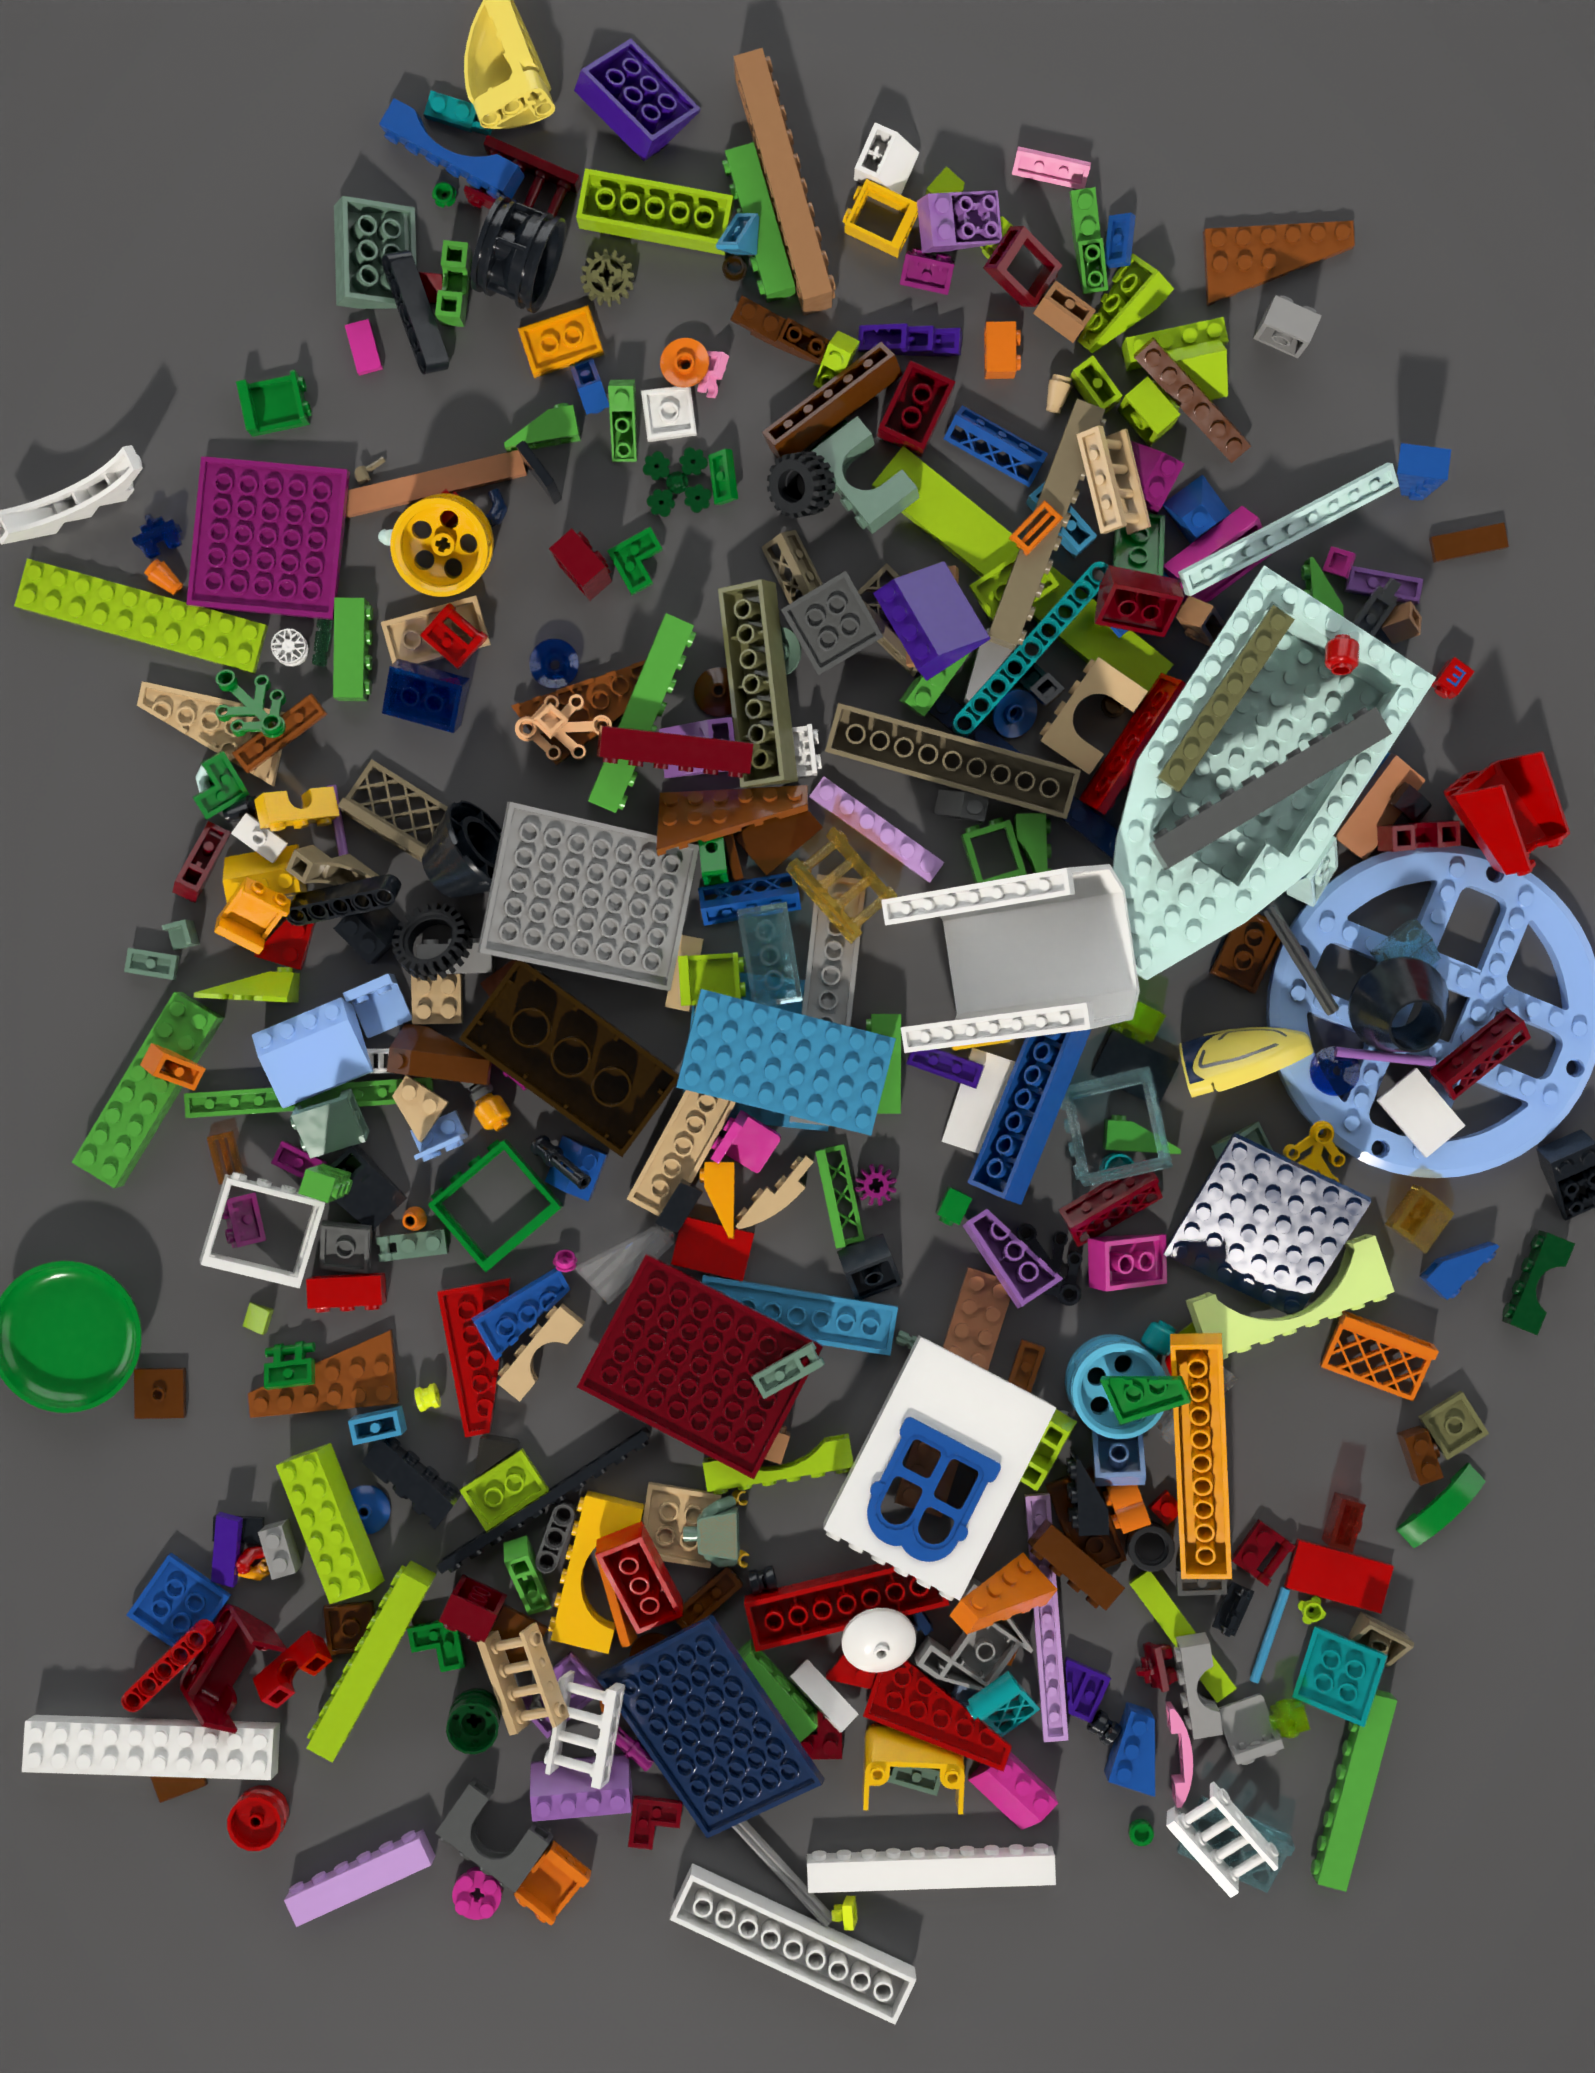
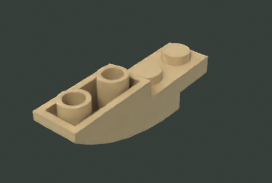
M805 1155L803 1158L798 1156L790 1166L793 1171L788 1177L782 1175L774 1185L777 1188L775 1192L768 1186L764 1190L759 1188L751 1198L754 1202L749 1209L743 1207L735 1217L738 1220L735 1226L738 1229L753 1226L772 1217L788 1206L806 1188L799 1179L813 1164L814 1160L808 1155Z

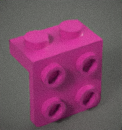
M740 1110L735 1119L730 1117L723 1128L726 1131L724 1137L718 1136L711 1149L715 1150L710 1159L719 1164L726 1154L751 1171L759 1173L780 1142L781 1135Z

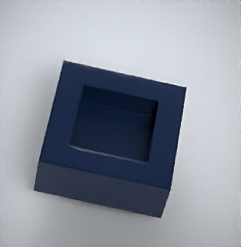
M924 1611L912 1614L913 1617L910 1618V1621L917 1631L922 1630L925 1636L934 1631L932 1622Z

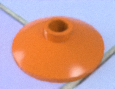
M676 339L668 344L662 352L660 358L661 372L665 379L674 386L682 388L694 386L708 372L709 355L707 350L695 339ZM684 363H690L688 369L682 368Z

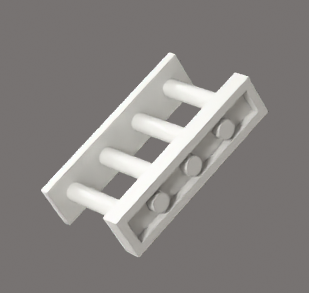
M570 1670L558 1680L570 1715L569 1718L598 1725L600 1735L596 1740L565 1731L567 1719L557 1727H554L552 1729L550 1747L544 1758V1764H546L545 1774L550 1775L560 1765L590 1774V1777H592L591 1787L601 1789L610 1779L625 1685L616 1682L605 1691L573 1683L575 1671ZM571 1693L602 1701V1704H604L603 1713L598 1715L569 1707ZM563 1741L593 1749L594 1753H596L595 1762L591 1764L561 1755Z
M1214 1781L1210 1783V1799L1187 1814L1181 1813L1175 1806L1167 1811L1166 1826L1230 1897L1239 1893V1877L1264 1861L1274 1871L1278 1869L1279 1853L1272 1842H1268L1230 1800L1228 1793L1223 1788L1220 1789ZM1216 1807L1226 1816L1203 1832L1197 1831L1191 1825L1192 1822ZM1232 1825L1242 1834L1218 1850L1213 1849L1207 1842ZM1248 1843L1258 1852L1234 1868L1229 1867L1223 1860Z

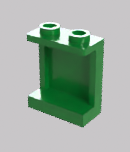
M290 370V375L250 384L246 379L236 381L246 431L252 437L310 425L309 416H312V410L309 401H305L303 393L307 391L304 377H300L296 370Z

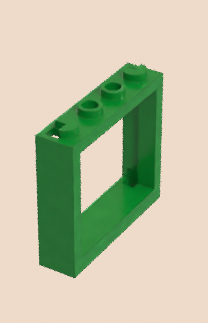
M497 1139L487 1147L489 1152L483 1158L478 1155L469 1162L468 1166L470 1169L464 1174L461 1171L455 1174L449 1180L451 1185L445 1190L440 1187L430 1196L433 1200L428 1204L485 1272L491 1269L564 1206L507 1139L501 1142ZM505 1151L550 1205L488 1257L442 1203L501 1152Z

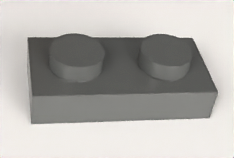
M1175 1569L1177 1596L1227 1594V1579H1181V1569Z

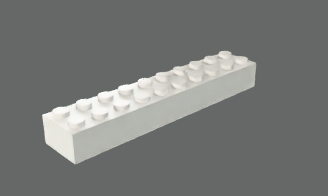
M34 1715L25 1721L22 1772L271 1780L278 1773L280 1723L233 1721L238 1729L234 1734L202 1727L198 1720Z
M693 1863L671 1907V1921L893 2024H896L916 1982L914 1966L833 1928L824 1927L818 1921Z

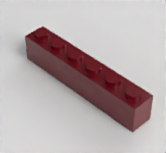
M600 725L597 756L603 757V762L618 764V759L628 760V765L643 767V762L653 763V768L668 769L669 765L678 766V771L693 772V768H703L704 774L718 775V770L728 771V776L743 778V773L750 774L754 743Z

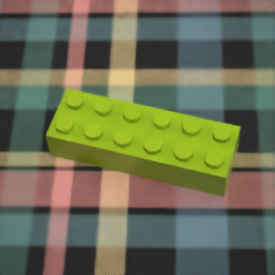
M585 168L576 219L579 229L725 255L726 252L717 249L716 243L732 221L734 199L733 195Z
M328 1443L293 1455L277 1464V1471L329 1603L333 1604L370 1592L384 1582L385 1579L332 1444Z

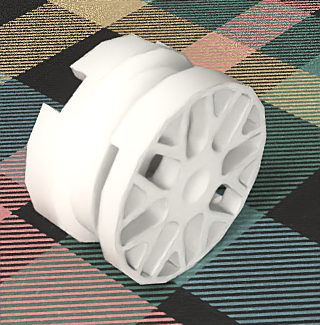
M294 629L280 630L271 641L273 655L285 666H298L308 656V642Z

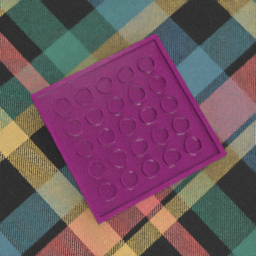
M201 456L186 605L334 620V597H338L350 471L340 468Z

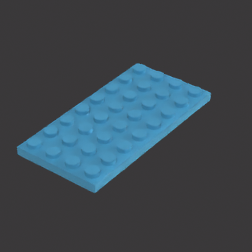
M700 989L676 1088L871 1136L896 1038Z

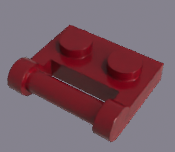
M1258 1519L1232 1555L1231 1561L1268 1587L1272 1581L1270 1578L1288 1553L1293 1552L1296 1546ZM1277 1541L1281 1544V1547L1263 1572L1259 1571L1257 1568Z

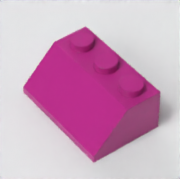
M1010 1752L1004 1772L981 1764L968 1777V1780L1021 1830L1041 1822L1058 1804L1055 1793L1012 1752Z

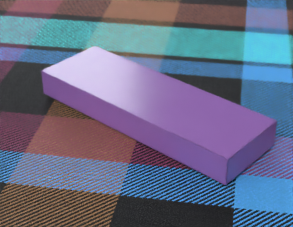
M1352 566L1348 579L1346 578L1344 592L1370 596L1378 586L1383 588L1388 580L1393 578L1401 583V586L1394 594L1398 598L1397 601L1403 603L1411 601L1414 605H1417L1420 601L1423 579Z

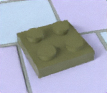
M1458 1391L1418 1416L1446 1460H1449L1489 1434L1462 1391Z

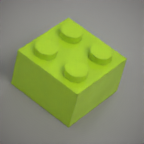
M1147 376L1124 396L1118 411L1143 441L1151 447L1172 429L1181 414L1178 412L1177 404L1164 396L1162 387L1155 380L1152 381Z

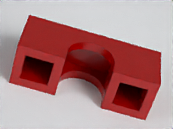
M308 1630L287 1648L284 1653L282 1652L274 1661L253 1678L260 1700L277 1709L295 1694L293 1678L299 1669L315 1676L332 1662L333 1659L324 1638Z

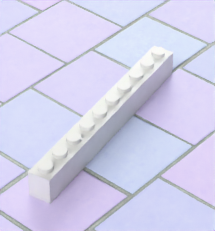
M1043 1843L1035 1844L1034 1847L1013 1844L1004 1848H999L996 1845H987L984 1848L962 1846L960 1849H950L942 1846L935 1848V1850H925L921 1847L912 1848L910 1851L889 1848L886 1851L876 1852L874 1849H864L861 1852L839 1850L836 1853H826L825 1851L818 1850L812 1852V1854H807L808 1893L1056 1885L1053 1847Z

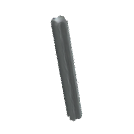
M1272 905L1265 909L1264 915L1325 1013L1331 1015L1338 1011L1337 1003L1278 908Z

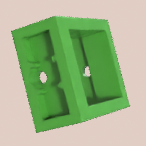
M1003 817L989 821L990 826L980 829L979 825H975L965 829L966 833L961 835V839L975 884L1027 875L1010 820L1004 821ZM1005 829L1017 870L983 880L971 839Z

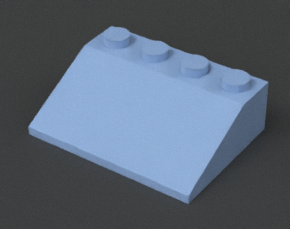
M342 997L252 1034L257 1056L282 1108L289 1107L373 1072L354 1006L350 1002H346Z

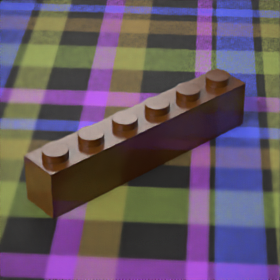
M880 342L762 431L774 455L777 458H782L786 454L802 452L901 377L903 374L895 354Z

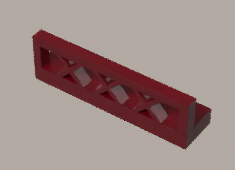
M1506 1008L1429 1071L1444 1086L1448 1096L1454 1101L1527 1042L1531 1036L1524 1020ZM1520 1032L1521 1035L1512 1041L1513 1037ZM1500 1048L1499 1052L1493 1056L1494 1052ZM1480 1064L1479 1069L1473 1072L1475 1067ZM1461 1079L1460 1084L1453 1089L1452 1086Z

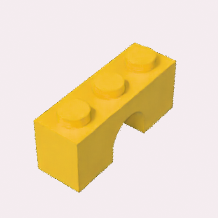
M334 787L310 788L301 795L302 809H298L290 803L287 791L262 793L254 799L260 828H270V831H279L285 829V826H294V829H301L313 823H317V826L332 824V820L340 815Z

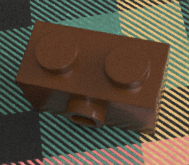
M1419 1425L1397 1433L1413 1481L1421 1486L1444 1478L1438 1461L1440 1452L1437 1445L1432 1443L1428 1430Z

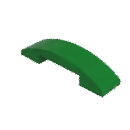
M1469 1463L1465 1464L1450 1478L1452 1482L1417 1515L1413 1513L1396 1529L1413 1548L1421 1545L1449 1524L1473 1500L1486 1481Z

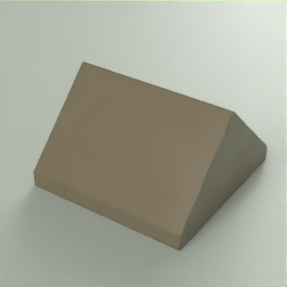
M1360 1611L1347 1637L1388 1654L1385 1664L1387 1668L1414 1647V1642L1404 1632Z

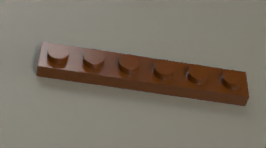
M1154 337L1134 354V358L1231 463L1251 447L1250 442Z

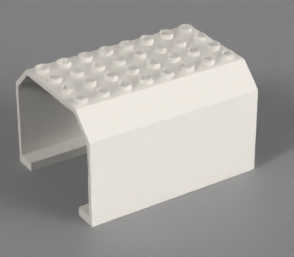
M1110 864L1062 868L881 900L885 925L935 917L942 919L957 1012L955 1020L901 1027L904 1053L1089 1030L1133 1020L1140 992L1125 889Z

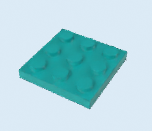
M1315 1626L1292 1697L1365 1727L1388 1654Z

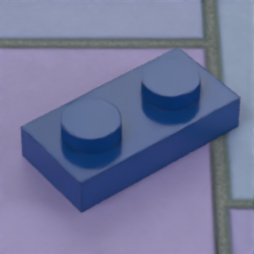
M1131 212L1109 216L1105 247V263L1107 268L1130 266L1136 218Z

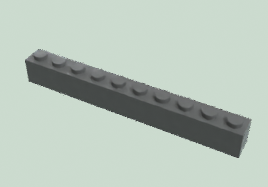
M1364 707L1352 715L1353 721L1345 724L1343 720L1330 728L1332 733L1328 736L1323 737L1320 734L1308 741L1310 747L1303 751L1299 747L1285 755L1288 759L1280 765L1277 761L1263 768L1265 774L1258 778L1253 774L1241 782L1242 788L1234 791L1232 787L1219 795L1221 800L1212 805L1211 801L1197 808L1199 814L1192 818L1187 814L1175 822L1177 827L1168 832L1164 828L1152 835L1155 840L1149 843L1163 869H1169L1391 735L1392 733L1378 709L1375 707L1368 711Z

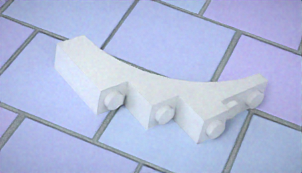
M133 446L122 447L103 467L61 491L36 501L0 510L1 545L56 534L65 522L90 518L99 506L126 501L134 491L133 481L143 469L141 459L136 454Z

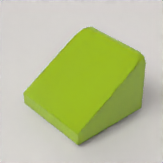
M250 1302L243 1327L258 1334H266L274 1309Z

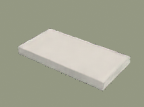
M971 1048L968 1060L985 1065L977 1089L960 1083L941 1141L979 1154L1015 1061Z

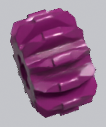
M869 1164L871 1172L868 1174L865 1169L862 1168L860 1170L865 1178L856 1177L855 1180L858 1183H863V1185L855 1187L856 1192L865 1190L861 1194L860 1199L864 1200L869 1195V1205H872L874 1198H877L878 1205L881 1206L883 1205L882 1196L888 1201L891 1200L887 1191L896 1192V1188L889 1186V1184L896 1183L897 1180L896 1178L887 1179L892 1173L890 1169L882 1174L884 1169L882 1164H879L877 1172L874 1169V1165ZM874 1178H878V1182H883V1185L879 1186L878 1191H874L873 1187L869 1188Z

